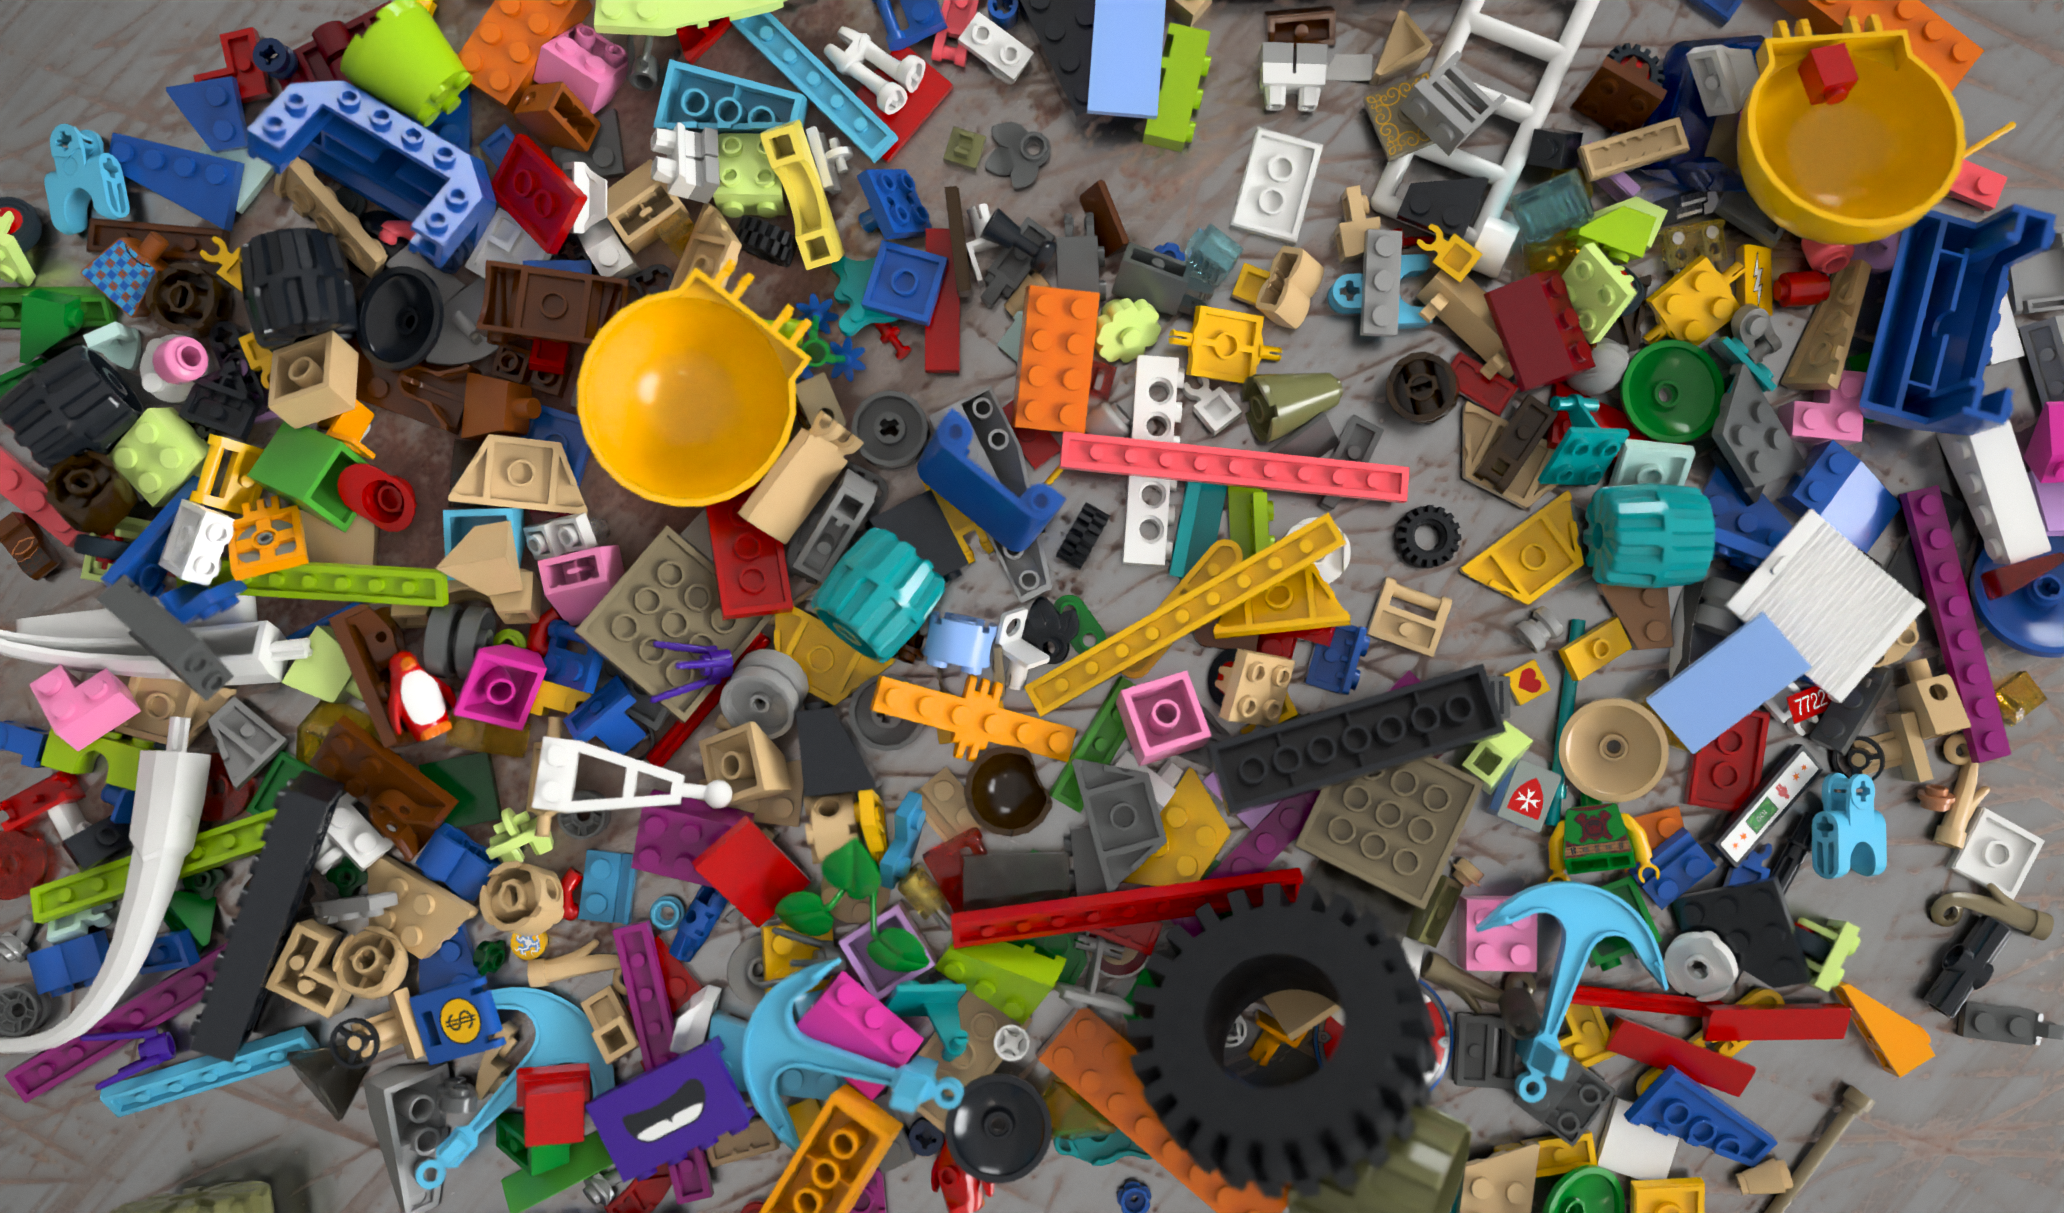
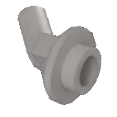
M24 915L15 936L8 931L0 936V956L8 963H12L14 960L22 963L27 954H30L31 950L26 944L29 942L37 924L33 920V915Z
M617 1169L604 1176L598 1172L584 1179L586 1187L583 1189V1193L592 1204L598 1205L601 1203L607 1206L615 1197L611 1187L622 1182Z

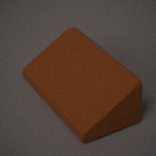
M1332 6L1264 12L1266 42L1294 43L1293 49H1295L1297 43L1336 45V10Z
M1101 179L1082 193L1079 201L1084 213L1093 212L1094 235L1098 238V246H1104L1105 258H1109L1126 251L1129 239L1106 183Z

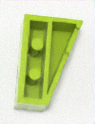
M1172 22L1169 23L1161 60L1158 114L1156 119H1147L1143 144L1182 152L1184 143L1192 142L1196 122L1190 121L1192 109L1199 110L1204 89L1198 88L1200 76L1207 77L1211 56L1205 54L1211 31Z
M951 937L934 968L956 983L966 984V989L978 998L986 1001L1009 1018L1023 1025L1054 988L1067 959L1056 955L1054 960L1035 953L1036 947L1025 944L1024 948L1007 942L954 948Z

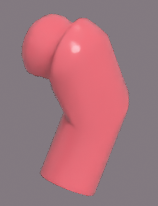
M388 220L381 225L383 228L379 232L378 237L389 245H395L399 236L410 241L416 233L411 230L413 223L410 221Z

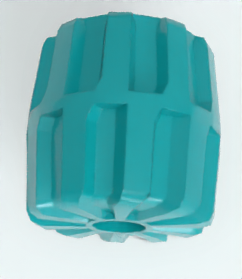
M1642 483L1602 487L1594 492L1592 502L1588 504L1585 518L1589 526L1583 532V543L1588 545L1589 553L1585 559L1587 567H1593L1592 576L1596 582L1614 586L1663 588L1691 585L1706 576L1714 554L1715 522L1708 497L1702 495L1700 489L1690 486Z
M874 527L868 530L837 562L813 597L811 606L819 619L845 643L862 655L874 661L884 663L926 621L945 591V581L940 574L932 570L934 565L929 560L921 559L916 555V548L905 541L900 542L895 534Z

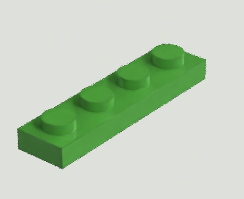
M1120 675L1049 792L1051 797L1078 813L1082 811L1084 804L1071 760L1077 758L1109 765L1127 736L1116 700L1121 690L1137 685Z

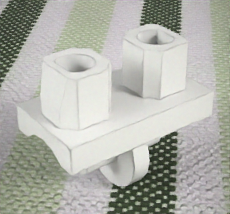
M816 126L805 129L807 133L806 139L812 157L815 159L824 191L827 190L833 195L843 192L834 164H836L839 174L847 172L848 168L845 161L854 156L852 148L849 146L841 147L838 137L829 140L830 150L825 133L818 132Z

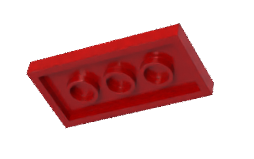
M761 478L755 485L731 499L705 505L722 620L792 612L794 608L783 543L746 521L738 514L764 478Z

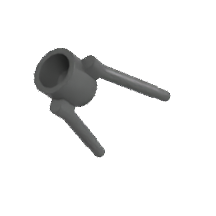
M628 35V71L626 80L630 81L634 88L646 92L653 91L656 86L663 87L669 59L677 61L681 54L680 49H675L661 69L658 60L650 55L654 36L646 35L643 53L635 59L634 37Z
M777 927L772 928L773 934L820 948V950L813 952L812 959H793L789 962L790 966L807 967L840 957L841 962L834 966L822 980H830L831 976H836L841 971H845L846 955L842 948L834 947L833 941L819 940ZM785 977L758 983V988H773Z

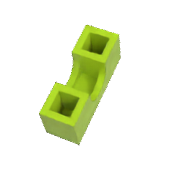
M51 726L40 765L70 774L92 773L96 759L102 754L108 762V774L105 783L135 791L140 750H164L154 748V741L138 737H132V741L121 738L123 733L111 730L85 748L77 751L59 737Z

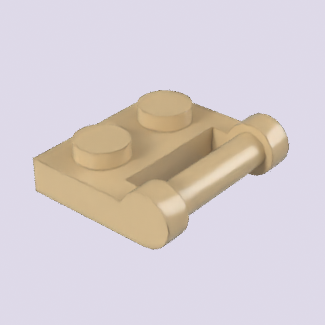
M1386 576L1382 583L1366 635L1432 658L1446 623L1452 599L1441 596L1439 599L1397 584L1396 579ZM1392 596L1435 611L1433 620L1389 605Z

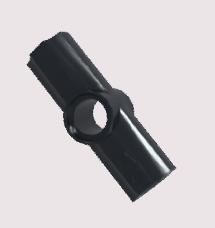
M1982 915L1964 942L1955 945L1946 953L1942 961V968L1944 970L1923 998L1926 1004L1946 1017L1953 1019L1971 992L1983 987L1990 980L1994 971L1991 964L2013 934L2010 932V929L1989 916Z

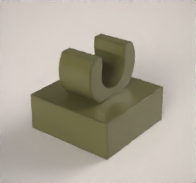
M953 126L943 157L944 162L976 172L986 143V136Z

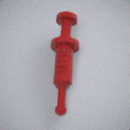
M889 322L873 323L881 334L880 341L883 344L890 342L896 349L897 353L895 356L898 360L910 354L912 349L908 345L903 346L897 338L900 333L898 326L892 327Z

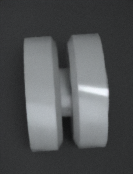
M758 649L750 652L738 663L722 690L720 698L722 713L734 728L748 722H755L770 740L783 736L792 727L796 719V711L802 708L809 691L807 675L800 664L787 654L773 649Z

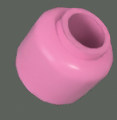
M180 336L160 344L153 353L152 363L161 379L167 383L180 385L201 377L208 368L209 359L205 348L200 342L191 337Z

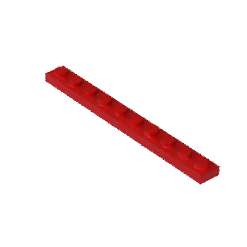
M1300 867L1280 869L1269 872L950 914L953 947L962 948L1196 916L1195 910L1207 903L1210 904L1215 913L1228 912L1232 910L1227 894L1240 889H1244L1252 905L1258 907L1263 905L1264 884L1280 883L1290 903H1295L1299 886L1303 884V876Z

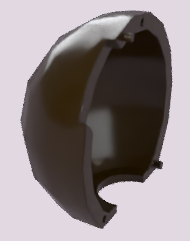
M1007 745L990 749L976 759L966 777L964 797L968 811L978 825L993 834L1013 837L1029 833L1043 823L1052 808V799L1037 775L1035 763L1030 752L1025 748Z

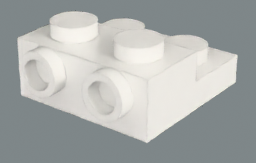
M182 498L158 565L181 579L210 586L212 578H215L220 571V556L224 545H227L232 539L234 519L196 502Z

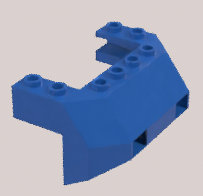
M344 80L290 84L247 129L248 157L254 160L258 157L273 166L274 172L281 175L298 156L300 160L303 159L308 162L311 167L403 221L412 222L411 230L416 235L410 240L408 250L414 254L418 251L434 261V265L438 268L444 265L467 235L470 237L475 249L495 215L497 201L486 164L483 160Z
M2012 204L1979 222H1973L1930 210L1916 223L1902 230L1859 403V408L1864 418L1904 429L1970 436L2006 424L2013 411L2011 399L2014 390L2005 388L1982 396L1985 385L1982 378L1985 366L1989 363L1993 353V348L1990 346L1993 333L1997 330L2001 321L1999 309L2001 301L2009 288V280H2007L2009 268L2048 250L2056 235V231L2053 228L2056 215Z

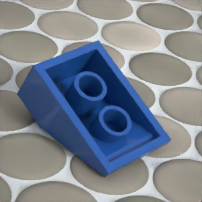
M1834 440L1817 444L1804 460L1807 464L1806 467L1795 472L1776 500L1800 518L1809 509H1813L1825 522L1829 523L1831 527L1835 528L1837 532L1841 533L1843 537L1866 555L1902 505L1867 466Z

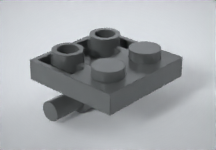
M1562 1050L1570 1058L1563 1081L1546 1075L1542 1077L1546 1083V1093L1540 1101L1535 1103L1527 1102L1517 1094L1513 1102L1573 1147L1616 1091L1604 1081L1605 1078L1595 1070L1590 1071ZM1530 1082L1527 1084L1526 1092H1530L1534 1089V1082Z

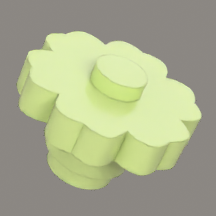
M1129 298L1111 300L1103 306L1100 313L1101 316L1097 318L1094 346L1100 356L1106 358L1108 362H1114L1119 358L1125 363L1136 359L1137 355H1144L1145 347L1152 346L1157 342L1158 335L1161 332V327L1157 322L1159 314L1145 299H1139L1134 303Z

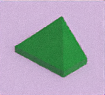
M174 890L163 921L171 931L189 929L195 942L197 953L200 956L210 941L217 897L204 900L200 897V894Z

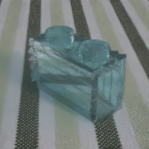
M1577 168L1509 197L1512 214L1526 243L1530 245L1534 241L1544 242L1555 233H1559L1560 230H1565L1567 227H1580L1588 219H1592L1595 216L1591 199Z
M1210 223L1205 230L1199 227L1187 242L1188 246L1184 253L1188 255L1186 262L1194 265L1192 271H1197V276L1202 275L1203 280L1208 279V284L1213 283V288H1218L1237 264L1244 248Z

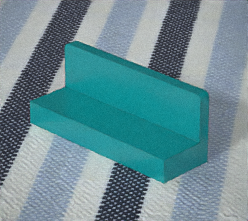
M1186 481L1167 577L1182 580L1206 551L1217 541L1227 485Z

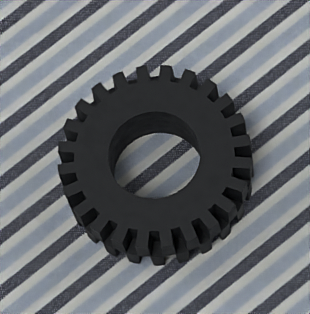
M1280 883L1264 884L1263 905L1254 907L1244 889L1233 891L1227 894L1233 915L1219 920L1209 903L1201 906L1194 912L1203 931L1193 938L1177 924L1166 935L1176 956L1169 960L1153 952L1148 959L1145 967L1155 983V987L1136 985L1132 1001L1143 1019L1128 1020V1038L1138 1051V1054L1130 1056L1133 1072L1145 1088L1141 1090L1144 1099L1182 1151L1186 1150L1196 1165L1207 1174L1211 1175L1216 1169L1229 1186L1245 1191L1248 1181H1253L1265 1197L1282 1198L1284 1184L1293 1183L1303 1198L1321 1195L1318 1178L1332 1174L1341 1188L1347 1187L1358 1181L1351 1165L1364 1157L1369 1160L1375 1169L1385 1164L1390 1157L1384 1141L1393 1134L1403 1142H1406L1415 1129L1409 1112L1410 1108L1413 1105L1425 1110L1429 1102L1431 1092L1425 1073H1436L1437 1055L1430 1038L1435 1037L1436 1034L1414 967H1411L1405 949L1398 938L1393 935L1388 939L1381 920L1369 910L1359 918L1352 900L1341 894L1335 893L1330 904L1326 907L1317 887L1300 884L1295 903H1290ZM1284 990H1305L1330 999L1343 1010V1028L1339 1043L1330 1059L1309 1078L1283 1088L1264 1089L1245 1085L1225 1073L1224 1048L1229 1031L1240 1014L1258 999Z

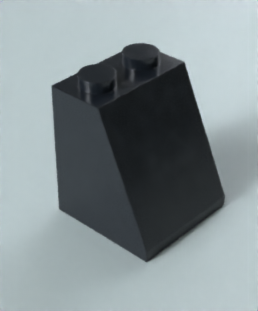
M828 701L804 703L805 711H796L805 797L876 789L881 786L879 774L839 707L830 708Z

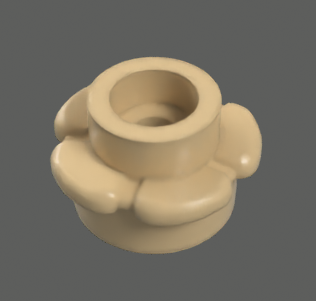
M1464 857L1457 864L1453 862L1452 866L1456 870L1452 875L1467 888L1472 883L1477 887L1480 886L1478 882L1485 875Z

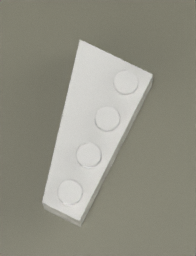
M2010 420L2004 426L1970 436L1935 433L1984 540L1986 553L1993 560V563L2011 565L2052 551Z

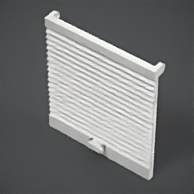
M1809 509L1724 605L1745 624L1763 611L1811 665L1812 668L1804 674L1828 694V698L1835 703H1841L1926 607L1925 604L1915 598L1913 594L1909 593L1907 589L1903 588L1901 584L1891 578L1874 561L1870 560L1868 556L1864 555L1862 551L1858 550L1856 546L1843 537L1841 533L1825 522L1813 509Z

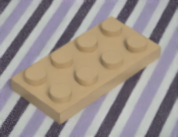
M969 990L958 1002L960 1028L969 1035L966 1038L969 1041L966 1044L964 1053L951 1062L943 1060L941 1051L944 1046L935 1032L918 1054L919 1056L939 1061L935 1075L938 1082L945 1077H954L962 1083L963 1087L976 1078L992 1074L1003 1059L996 1053L994 1047L995 1034L1001 1027L1012 1024L1021 1027L1025 1031L1033 1021L1029 1017L1021 1025L986 1001L978 998ZM943 1089L946 1096L954 1097L952 1090ZM934 1098L921 1103L916 1111L945 1133L948 1109L939 1107Z

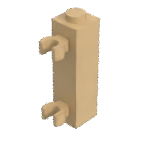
M1441 269L1416 295L1426 305L1419 315L1427 323L1437 315L1487 362L1480 369V372L1489 380L1497 372L1508 380L1514 373L1483 295L1486 292L1467 275L1460 283Z

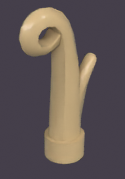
M1963 734L1951 735L1943 746L1946 759L1955 765H1962L1953 794L1956 796L1955 802L1951 804L1950 810L1946 811L1941 825L1937 826L1933 842L1945 847L1963 850L1967 833H1965L1967 824L1977 805L1989 793L1990 788L1983 786L1975 792L1979 763L1971 762L1965 736ZM1957 746H1960L1963 754L1961 756H1958L1956 753Z
M597 939L560 957L528 961L527 972L531 988L549 986L551 982L614 970L612 979L614 988L618 993L627 995L626 986L621 980L622 969L618 955H589L598 947L599 941Z

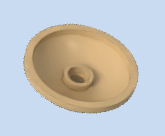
M1603 698L1582 706L1566 722L1559 741V757L1566 776L1578 790L1600 801L1612 803L1626 802L1643 796L1657 785L1667 767L1669 745L1661 723L1648 709L1627 699ZM1611 740H1616L1621 744V747L1617 751H1612L1607 747V743Z

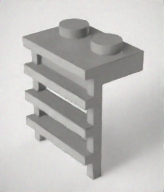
M1458 50L1427 80L1423 77L1412 88L1399 108L1448 156L1507 99L1502 93L1493 102L1454 64L1462 57ZM1443 74L1483 111L1481 115L1441 78Z

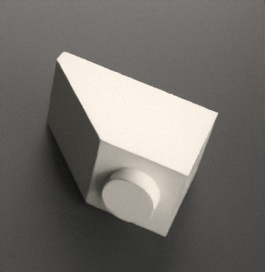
M607 217L590 226L585 233L577 234L587 255L601 276L625 279L641 271Z

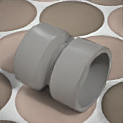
M1707 577L1701 594L1705 601L1702 604H1698L1693 625L1725 637L1738 630L1742 620L1724 605L1742 585L1718 577Z

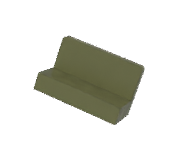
M1441 874L1425 910H1421L1398 898L1387 921V925L1417 941L1436 948L1465 885Z

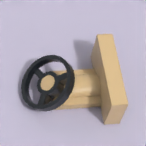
M1895 711L1885 714L1890 731L1869 737L1858 735L1847 752L1849 754L1848 763L1853 768L1851 776L1859 773L1866 775L1877 772L1871 777L1872 781H1874L1881 775L1884 769L1900 765L1904 781L1924 782L1934 779L1914 711ZM1833 751L1832 763L1835 771L1850 778L1841 770L1837 759L1838 753Z
M407 987L396 989L387 995L391 1010L368 1019L350 1018L339 1023L334 1028L330 1036L329 1047L337 1063L349 1069H358L371 1063L378 1052L399 1044H403L407 1059H417L426 1055L409 1001L411 997ZM347 1023H354L350 1025L351 1030L343 1026ZM338 1032L345 1038V1048L350 1052L348 1062L337 1051L336 1037ZM358 1055H360L361 1059L370 1056L365 1062L355 1064Z

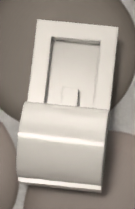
M977 12L958 38V44L986 63L988 69L997 78L1010 85L1014 84L1034 56L1032 50L980 12Z

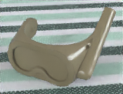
M993 644V680L988 694L991 692L993 683L995 681L1003 684L1000 698H1003L1006 695L1002 645ZM936 667L938 668L936 673L938 674L937 680H939L938 684L941 688L940 692L954 695L943 684L942 668Z

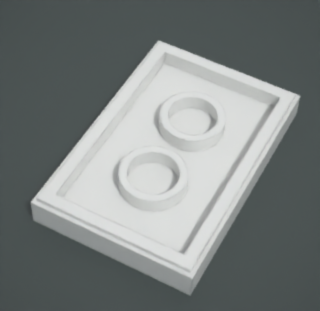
M1257 127L1229 227L1295 245L1323 145Z

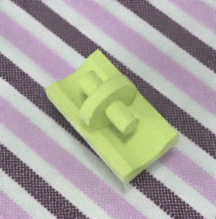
M506 808L501 811L503 821L493 826L497 835L490 838V847L486 849V853L490 860L497 857L501 863L516 860L523 862L525 856L520 849L521 846L529 843L536 855H542L553 849L554 840L551 832L550 837L534 836L537 817L530 819L527 811L516 815L511 808Z

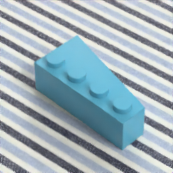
M669 59L653 128L673 131L677 122H680L685 126V130L701 133L704 127L718 130V135L721 133L761 134L769 128L800 119L804 128L810 101L804 94Z
M718 1009L711 1016L709 1039L717 1035L720 1036L725 1046L720 1055L738 1091L748 1092L743 1074L742 1048L749 1020H742ZM789 1068L781 1072L777 1086L779 1095L828 1100L833 1092L846 1083L849 1085V1083L838 1075L814 1070L808 1071V1069Z

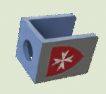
M1519 759L1495 789L1486 813L1527 830L1540 833L1561 776Z

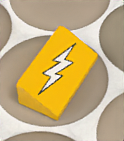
M1743 244L1735 249V261L1740 262L1743 265L1742 268L1746 270L1745 273L1736 279V300L1741 307L1746 304H1754L1766 310L1769 317L1773 316L1771 249L1769 247Z

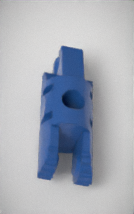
M701 885L678 926L677 934L669 950V953L676 959L690 962L709 937L728 902L717 889Z

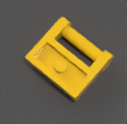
M210 433L207 444H210L201 476L196 491L192 490L189 500L243 515L242 503L250 502L253 511L256 510V500L260 499L263 487L250 479L247 474L265 449ZM224 449L232 451L219 496H212L211 491Z

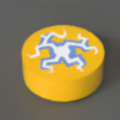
M545 931L540 935L528 937L513 934L510 942L511 949L517 957L523 960L535 959L542 955L548 946L547 933Z

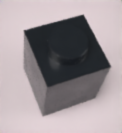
M1556 128L1534 129L1528 164L1559 170L1577 168L1579 158L1577 149L1581 146L1583 133Z

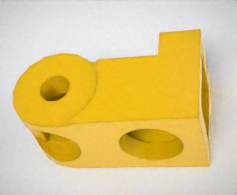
M543 680L530 713L546 716L551 708L566 712L569 715L593 694Z

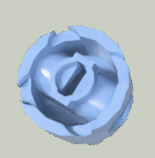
M932 611L928 619L926 644L922 649V654L927 656L926 664L940 668H947L948 663L960 665L962 672L981 675L983 668L990 667V652L993 640L997 634V624L991 622L987 628L984 627V619L945 612L944 618H939V611Z

